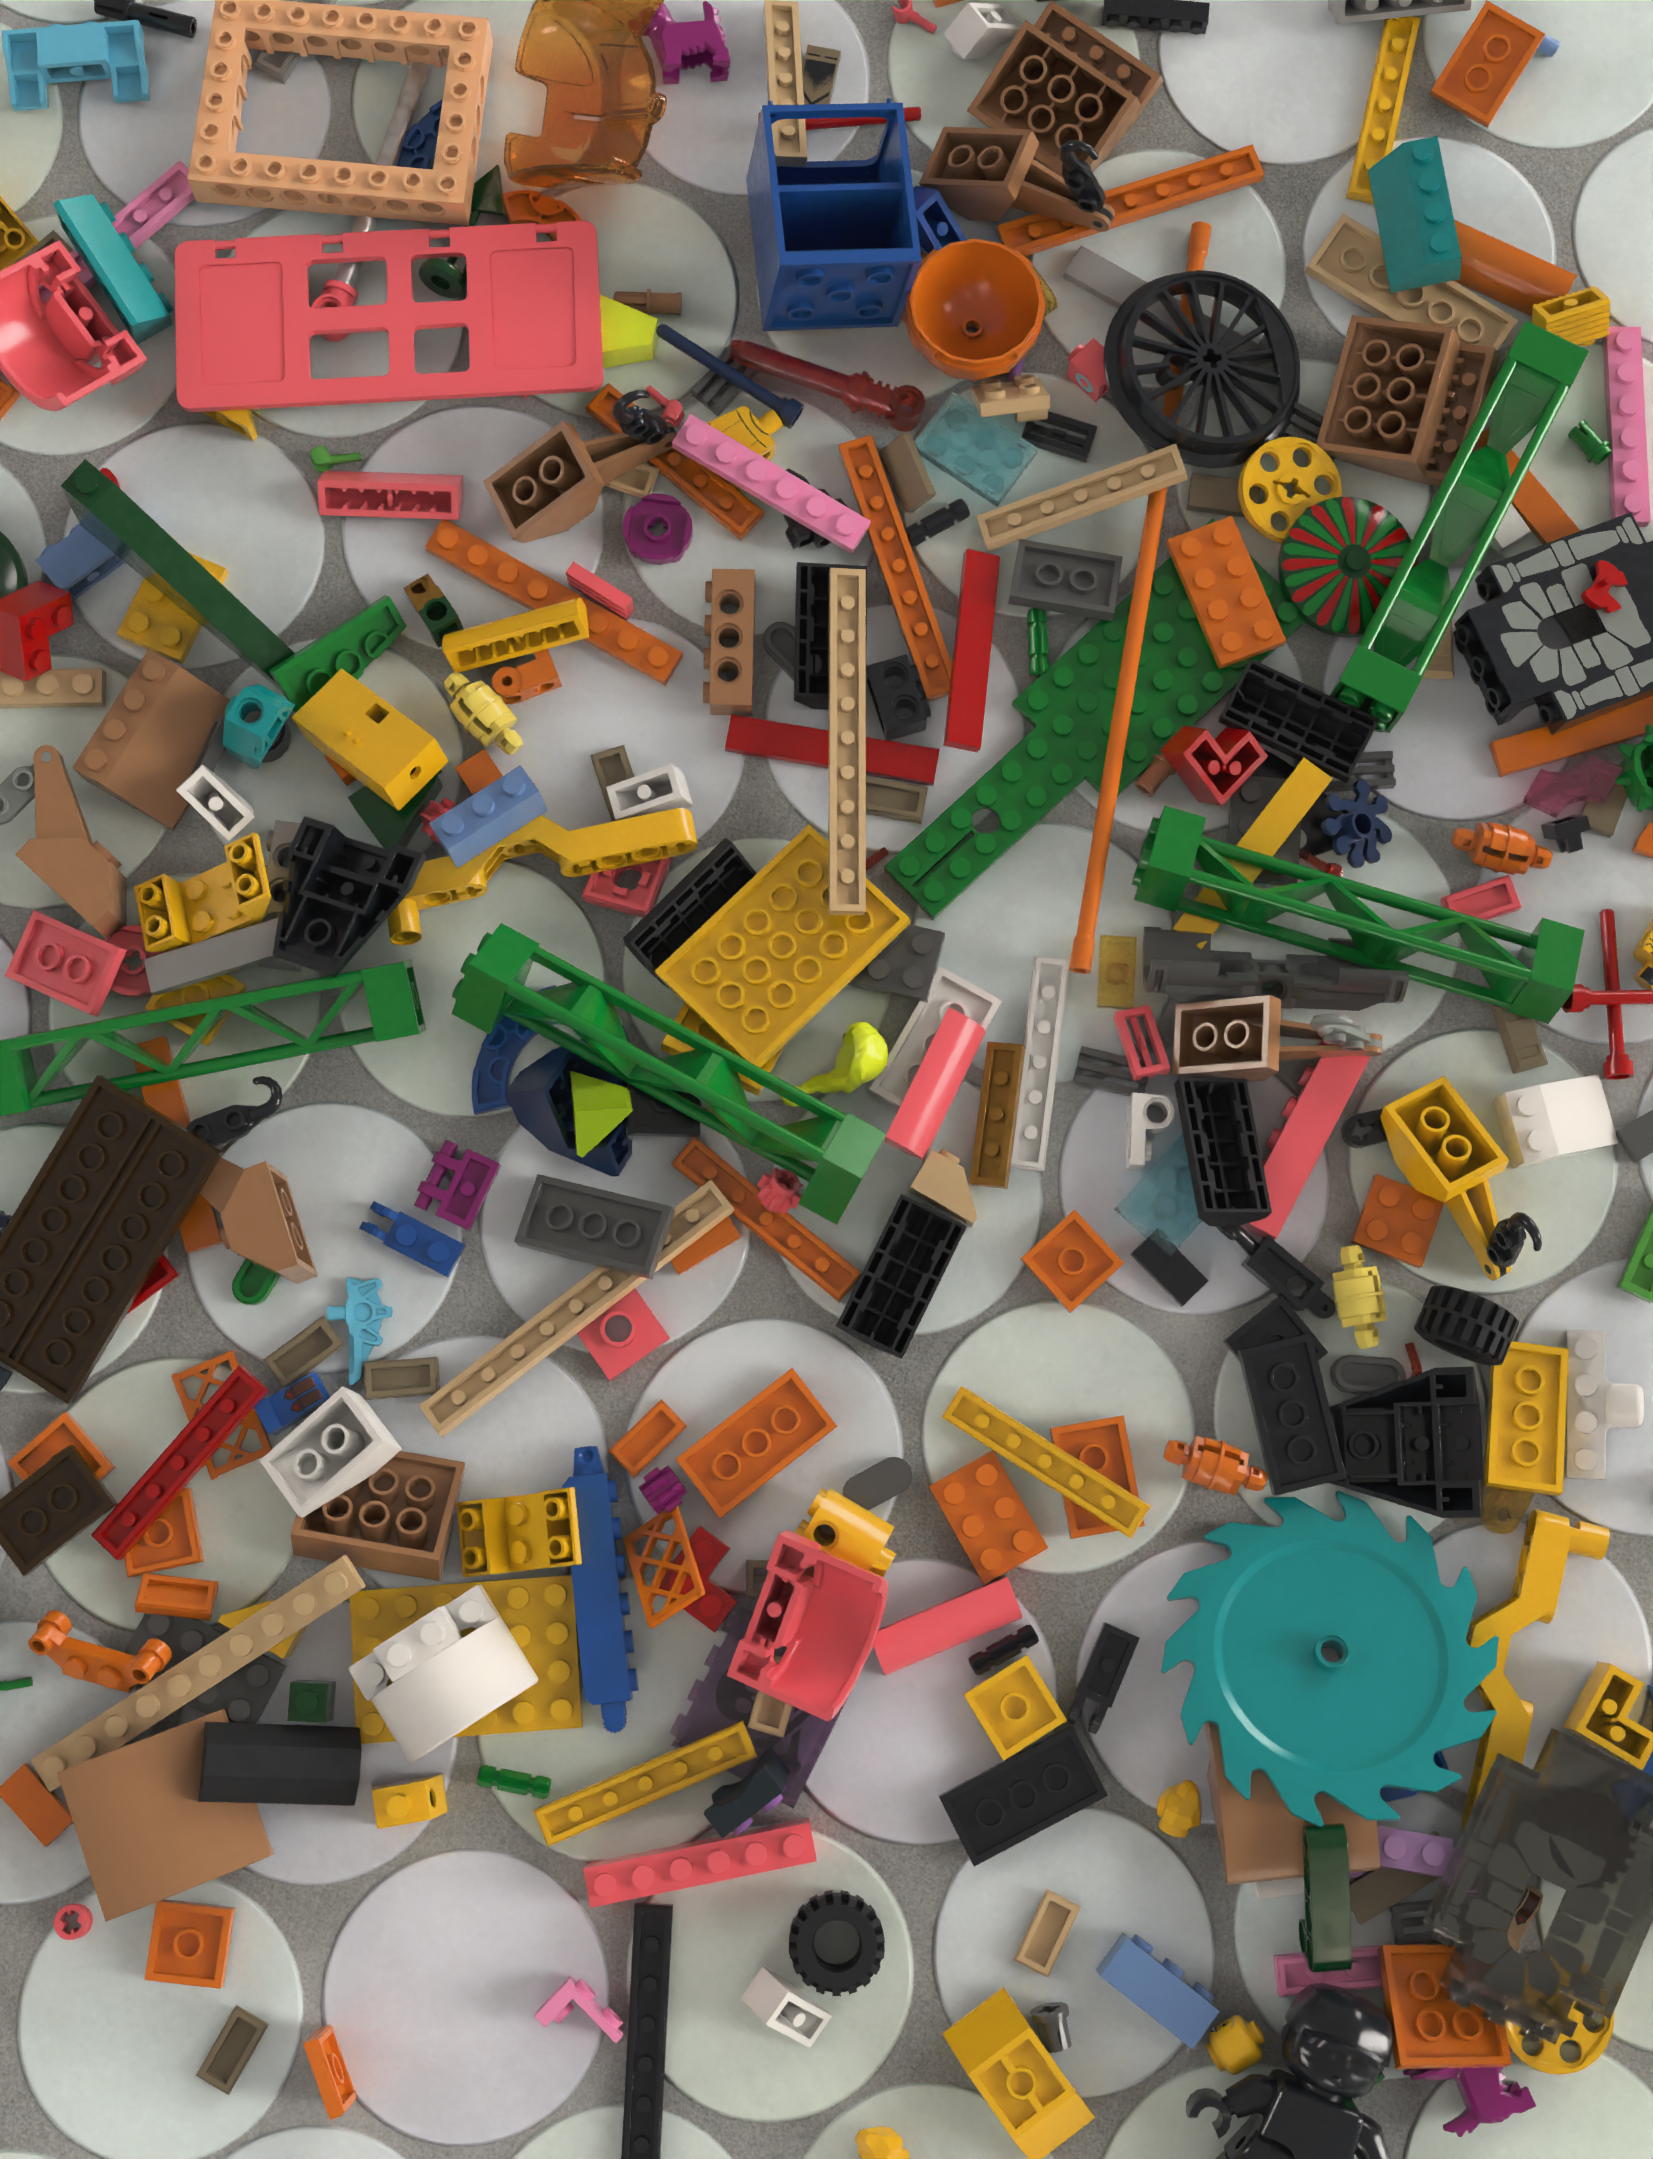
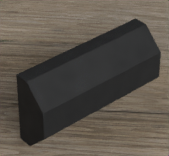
M797 562L794 701L812 709L828 710L830 568L866 569L867 644V566ZM815 654H819L822 661L819 673H815Z
M1250 659L1218 722L1230 728L1250 730L1257 741L1299 761L1305 757L1326 774L1347 783L1379 719L1258 661Z
M724 838L623 937L626 947L655 978L669 989L656 975L655 970L757 873L733 842Z
M1179 1077L1174 1086L1198 1218L1207 1225L1216 1227L1241 1226L1267 1218L1272 1213L1247 1080Z
M901 1194L836 1327L883 1352L902 1359L967 1226Z
M205 1722L198 1802L354 1806L360 1781L362 1752L360 1728Z

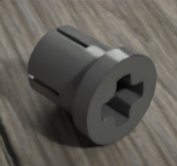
M1047 2003L1037 2006L1030 2011L1032 2022L1037 2024L1039 2039L1049 2053L1060 2052L1061 2049L1064 2051L1072 2046L1066 2018L1069 2016V2009L1066 2003Z

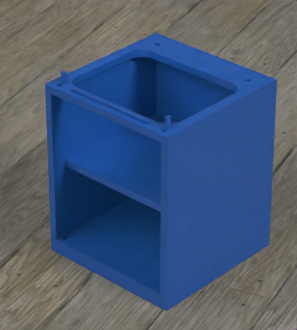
M888 98L886 100L887 103L773 105V101H768V105H762L746 181L763 331L898 327L905 308L907 295L910 294L922 261L903 102L892 103V99ZM881 117L887 120L877 154L870 159L809 161L806 163V168L776 166L772 124L778 120Z

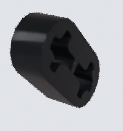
M1383 1108L1357 1114L1347 1119L1341 1129L1344 1142L1353 1148H1364L1388 1142L1385 1130L1380 1127L1382 1123L1380 1116ZM1355 1122H1358L1360 1127L1372 1126L1373 1131L1363 1135V1141H1360L1358 1135L1352 1136L1350 1130L1356 1127Z

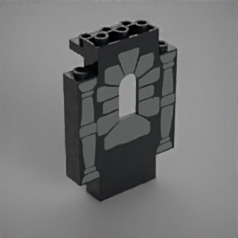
M1631 512L1490 564L1475 579L1478 594L1486 603L1467 610L1454 623L1456 630L1453 632L1456 648L1463 654L1470 668L1471 678L1479 686L1485 698L1486 708L1490 715L1494 716L1498 726L1511 721L1524 708L1536 704L1541 721L1547 725L1551 735L1653 696V540L1650 542L1645 541ZM1600 560L1607 561L1624 573L1628 584L1624 587L1611 585L1608 592L1621 605V609L1608 614L1605 608L1601 610L1591 608L1603 632L1602 634L1563 649L1554 650L1543 645L1538 637V625L1545 619L1585 605L1581 594L1590 588L1594 582L1596 562Z

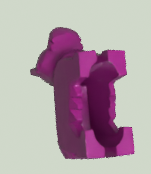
M661 0L645 2L642 4L639 13L629 18L630 28L635 35L639 37L648 36L651 39L662 68L663 85L679 84L680 69H695L696 66L701 67L703 63L712 69L710 72L711 82L727 81L730 56L729 50L725 46V33L720 26L721 18L717 16L719 10L712 7L707 1L702 3L704 21L676 22Z
M1503 2067L1426 2068L1402 2071L1403 2075L1410 2076L1412 2080H1446L1454 2078L1466 2109L1459 2116L1444 2124L1443 2130L1451 2133L1456 2132L1458 2137H1462L1466 2130L1468 2133H1472L1480 2123L1493 2124L1503 2122L1513 2113H1523L1536 2107L1528 2087L1520 2088L1518 2082L1510 2084L1509 2090L1505 2091L1507 2086L1502 2081L1506 2078L1501 2072Z

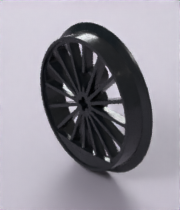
M1205 270L1166 275L1154 279L1134 291L1121 304L1108 328L1104 345V371L1111 397L1129 427L1155 450L1176 444L1182 462L1185 464L1204 468L1232 467L1245 463L1265 443L1281 438L1287 427L1291 424L1292 414L1295 415L1296 412L1294 408L1295 401L1298 402L1300 394V359L1297 344L1292 330L1280 310L1267 296L1249 283L1225 273ZM1187 294L1195 329L1172 296ZM1198 294L1214 297L1209 335ZM1160 301L1183 335L1148 311L1147 308ZM1222 301H1225L1238 308L1239 311L1217 344ZM1244 313L1258 326L1232 344L1222 348ZM1138 319L1176 346L1136 336L1134 331ZM1262 333L1265 335L1269 349L1231 353ZM1133 347L1165 355L1160 363L1135 365ZM1272 359L1275 372L1244 365L1241 362ZM1171 364L1180 370L1181 375L1174 374L1169 369ZM1155 374V378L1161 387L1150 394H1146L1138 379L1139 375ZM1242 376L1278 385L1277 401ZM1192 381L1193 383L1170 418L1166 417L1153 404V400L1169 390H1176ZM1197 385L1202 387L1196 430L1192 432L1176 424L1175 420ZM1210 387L1223 437H1212L1204 434ZM1237 389L1272 413L1265 424L1259 422ZM1224 393L1251 432L1238 436L1234 435Z

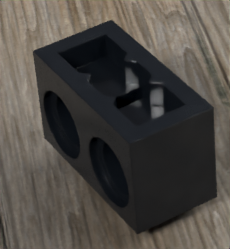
M906 654L867 665L866 682L884 739L890 741L925 731L927 718L931 717V711L927 698H920L917 685H921V680L916 664L910 665ZM895 675L900 677L903 683L900 686L893 687L888 685L885 679ZM900 708H908L914 715L909 719H901L895 712Z

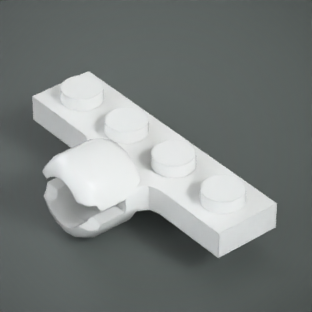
M1567 1330V1349H1569L1567 1377V1478L1606 1480L1607 1430L1611 1428H1639L1644 1421V1393L1642 1387L1638 1384H1621L1607 1381L1605 1331Z

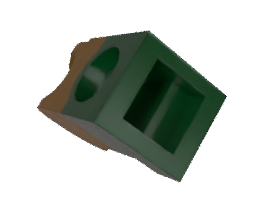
M428 573L404 587L410 602L427 627L438 648L442 646L445 634L464 629L459 616Z

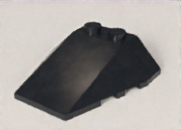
M304 816L289 847L287 859L291 863L288 879L284 880L283 891L286 895L283 911L279 912L273 955L279 959L336 977L409 893L427 856L424 853L393 844L389 851L346 837L334 825Z
M1473 1366L1433 1368L1419 1375L1392 1383L1384 1388L1368 1392L1330 1407L1347 1478L1329 1483L1440 1518H1482L1484 1467L1481 1415Z

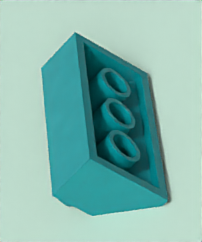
M1438 136L1402 143L1368 169L1390 293L1458 280L1461 275V253Z
M93 194L54 202L53 206L60 226L136 344L142 343L173 325L169 313L174 310L163 292L157 295L150 283L155 281L144 262L137 264L131 254L135 251V248L125 232L118 234L112 225L116 219L106 202L104 201L99 204Z

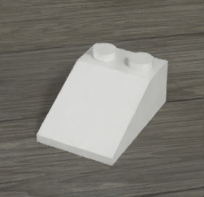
M1599 1074L1509 1091L1494 1099L1513 1169L1618 1144Z
M342 1386L259 1462L296 1514L303 1518L375 1474L402 1448L364 1397Z

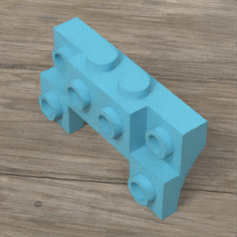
M139 20L102 23L87 21L77 25L52 24L48 27L2 30V47L8 73L10 101L14 111L48 109L47 84L112 79V92L116 103L150 100L149 73L145 63L144 32Z

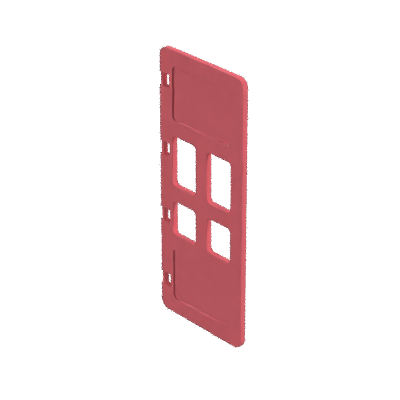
M588 221L556 222V224L538 225L536 223L449 227V229L429 230L427 228L342 233V235L310 234L251 237L215 241L214 239L192 240L180 243L175 249L176 396L181 408L187 412L592 392L599 389L604 381L598 242L596 228ZM557 233V241L537 242V234ZM450 238V247H430V239ZM343 244V252L323 253V245ZM235 249L234 258H216V250ZM444 257H464L466 259L467 297L464 300L421 303L413 301L412 263L414 260ZM365 261L386 262L387 301L384 304L312 308L309 306L308 269L311 265ZM465 327L469 330L470 367L467 371L419 374L415 371L414 334L417 330ZM385 331L389 334L390 370L388 374L368 377L311 378L310 339L312 336L318 334Z

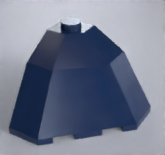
M622 1025L623 1030H624V1033H625L626 1038H627V1041H628V1043H630L629 1038H628V1036H627V1033H626V1031H625V1028H624V1026ZM563 1047L553 1049L520 1071L505 1092L508 1104L513 1109L518 1123L549 1151L609 1176H619L632 1155V1140L628 1138L626 1133L628 1116L583 1158L577 1155L570 1071L617 1084L627 1089L628 1083Z

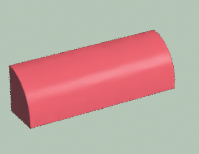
M325 470L317 480L319 515L459 520L461 516L463 475Z
M948 1007L885 1136L884 1143L924 1161L986 1034L982 1026L969 1017Z
M1002 1577L878 1629L873 1648L886 1676L1022 1619V1614L1008 1577Z

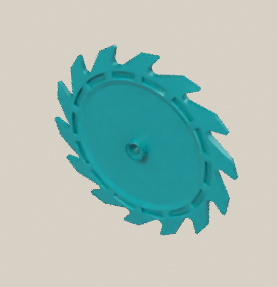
M1339 1490L1335 1496L1345 1516L1343 1521L1338 1522L1329 1518L1296 1497H1268L1264 1499L1263 1503L1281 1518L1282 1525L1280 1527L1229 1522L1205 1534L1204 1541L1226 1547L1230 1552V1557L1226 1560L1184 1573L1168 1594V1601L1194 1599L1198 1603L1199 1609L1166 1641L1161 1673L1165 1674L1184 1661L1193 1665L1194 1674L1180 1713L1188 1744L1193 1745L1204 1724H1214L1218 1729L1225 1778L1246 1801L1250 1800L1251 1773L1256 1770L1262 1771L1291 1815L1320 1828L1323 1827L1324 1822L1314 1801L1315 1795L1320 1793L1327 1795L1366 1821L1399 1820L1400 1815L1381 1798V1788L1390 1787L1436 1793L1462 1779L1461 1774L1438 1767L1434 1763V1754L1480 1739L1497 1714L1496 1710L1469 1712L1464 1706L1465 1698L1496 1667L1499 1637L1495 1635L1478 1648H1472L1466 1642V1635L1478 1596L1468 1567L1462 1568L1453 1587L1447 1588L1443 1586L1439 1579L1432 1538L1411 1515L1406 1517V1541L1398 1543L1392 1539L1367 1502ZM1325 1647L1334 1649L1338 1654L1339 1661L1329 1662L1325 1660L1321 1654V1649Z

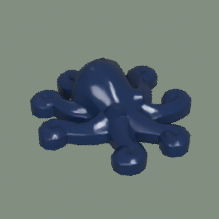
M1364 780L1356 781L1353 784L1352 788L1356 794L1354 801L1349 799L1340 800L1336 794L1327 795L1325 798L1326 808L1330 812L1342 811L1344 814L1334 819H1324L1321 823L1322 831L1332 838L1333 851L1336 855L1340 856L1348 853L1347 860L1353 868L1362 867L1365 861L1370 864L1378 862L1380 860V853L1376 849V842L1386 844L1392 839L1390 828L1376 817L1377 814L1387 811V800L1384 796L1379 795L1373 798L1372 805H1367L1370 786Z

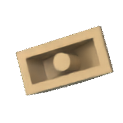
M932 1149L911 1184L909 1192L972 1227L977 1219V1214L964 1167L958 1164L960 1159L944 1149H941L939 1153Z

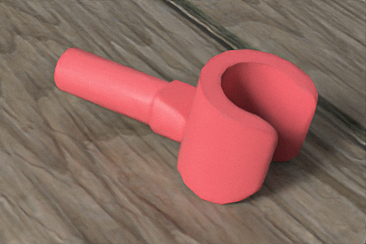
M899 0V4L903 9L892 6L894 18L898 23L905 24L911 21L930 33H935L937 26L913 11L911 0Z
M651 385L648 386L645 391H648L650 397L664 408L661 417L666 423H672L674 427H678L685 416L680 402L675 399L668 400Z

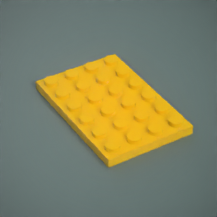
M808 824L655 970V973L741 1058L761 1068L911 922L910 918L867 878L866 912L864 916L828 914V841Z
M572 1575L361 1590L350 1597L352 1663L355 1664L374 1652L373 1649L431 1611L440 1606L447 1605L476 1585L481 1584L539 1680L527 1690L453 1737L583 1727L578 1631ZM469 1627L461 1630L462 1638L477 1629ZM353 1678L355 1727L360 1728L361 1744L396 1742L372 1700L367 1701ZM389 1678V1680L387 1681L389 1685H391L392 1683H394V1682L391 1681L390 1678Z

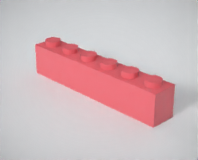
M1319 1040L1316 1046H1318V1045H1342V1044H1328V1043H1324L1322 1040ZM1371 1056L1317 1058L1313 1067L1306 1065L1297 1084L1302 1086L1296 1098L1290 1096L1281 1112V1115L1286 1118L1280 1130L1274 1127L1264 1145L1269 1148L1262 1163L1272 1213L1265 1219L1241 1225L1243 1228L1260 1237L1269 1236L1273 1240L1278 1237Z
M805 1818L742 1831L738 1835L734 1833L728 1834L723 1839L721 1836L591 1862L587 1863L583 1870L590 1908L816 1862L817 1859L810 1820Z

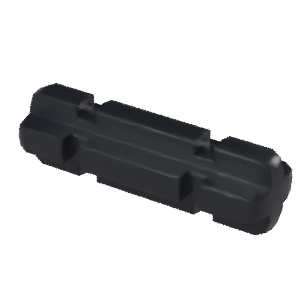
M957 499L948 505V509L943 507L921 519V524L918 525L915 522L906 527L905 531L909 543L912 546H917L926 541V536L932 538L954 526L955 520L959 523L968 518L970 512L967 504L962 499Z
M1026 1625L1017 1630L1016 1635L1010 1634L988 1646L986 1652L982 1653L980 1651L968 1659L969 1664L976 1675H982L991 1670L990 1666H998L1021 1653L1022 1648L1028 1649L1039 1642L1038 1635L1031 1625Z

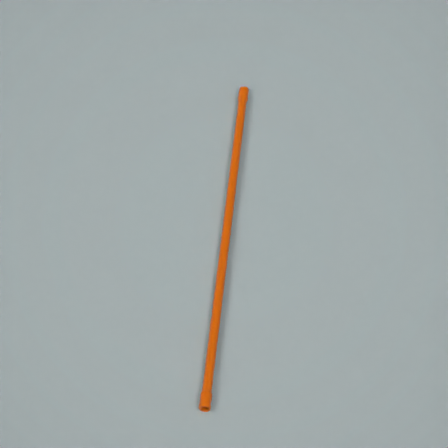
M1198 221L1191 225L1186 272L1203 270L1212 230L1211 225L1206 222ZM1182 294L1180 309L1194 328L1187 294ZM1177 326V327H1176V330L1183 335V333L1181 332V330H1180L1179 327ZM1171 364L1170 370L1174 374L1181 375L1180 370ZM1184 385L1176 390H1169L1165 393L1162 413L1166 417H1171L1182 400ZM1178 415V417H1177L1176 420H1175V423H1176V424H1178L1179 415ZM1168 487L1152 492L1148 496L1077 933L1073 940L1069 970L1079 974H1089L1091 971L1095 946L1094 935Z

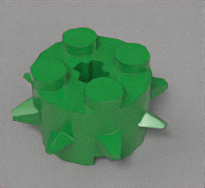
M1648 724L1645 726V739L1638 745L1621 743L1618 747L1624 759L1620 764L1622 766L1621 775L1615 779L1616 784L1623 785L1631 804L1639 812L1645 809L1653 811V727Z

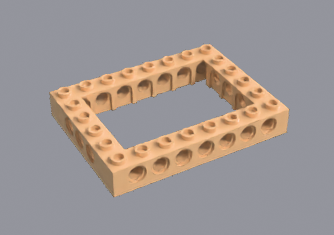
M215 0L187 178L196 202L469 226L493 45L488 18L284 0ZM248 49L266 50L269 54H274V51L300 53L303 57H308V54L334 56V59L341 60L342 57L367 59L368 62L375 63V60L401 62V65L407 66L413 62L435 65V68L447 66L433 169L238 153L236 151L238 131H242L243 127L240 119L243 100L247 101L245 89L247 72L252 69V59Z

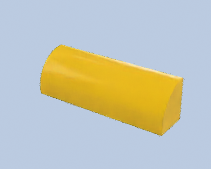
M575 598L445 634L442 640V649L454 672L460 673L589 638L587 608L581 598Z

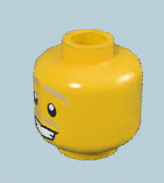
M1233 2015L1209 2031L1210 2041L1206 2043V2048L1221 2072L1227 2070L1230 2074L1237 2075L1262 2059L1263 2051L1260 2044L1266 2042L1254 2020L1247 2023L1242 2016Z

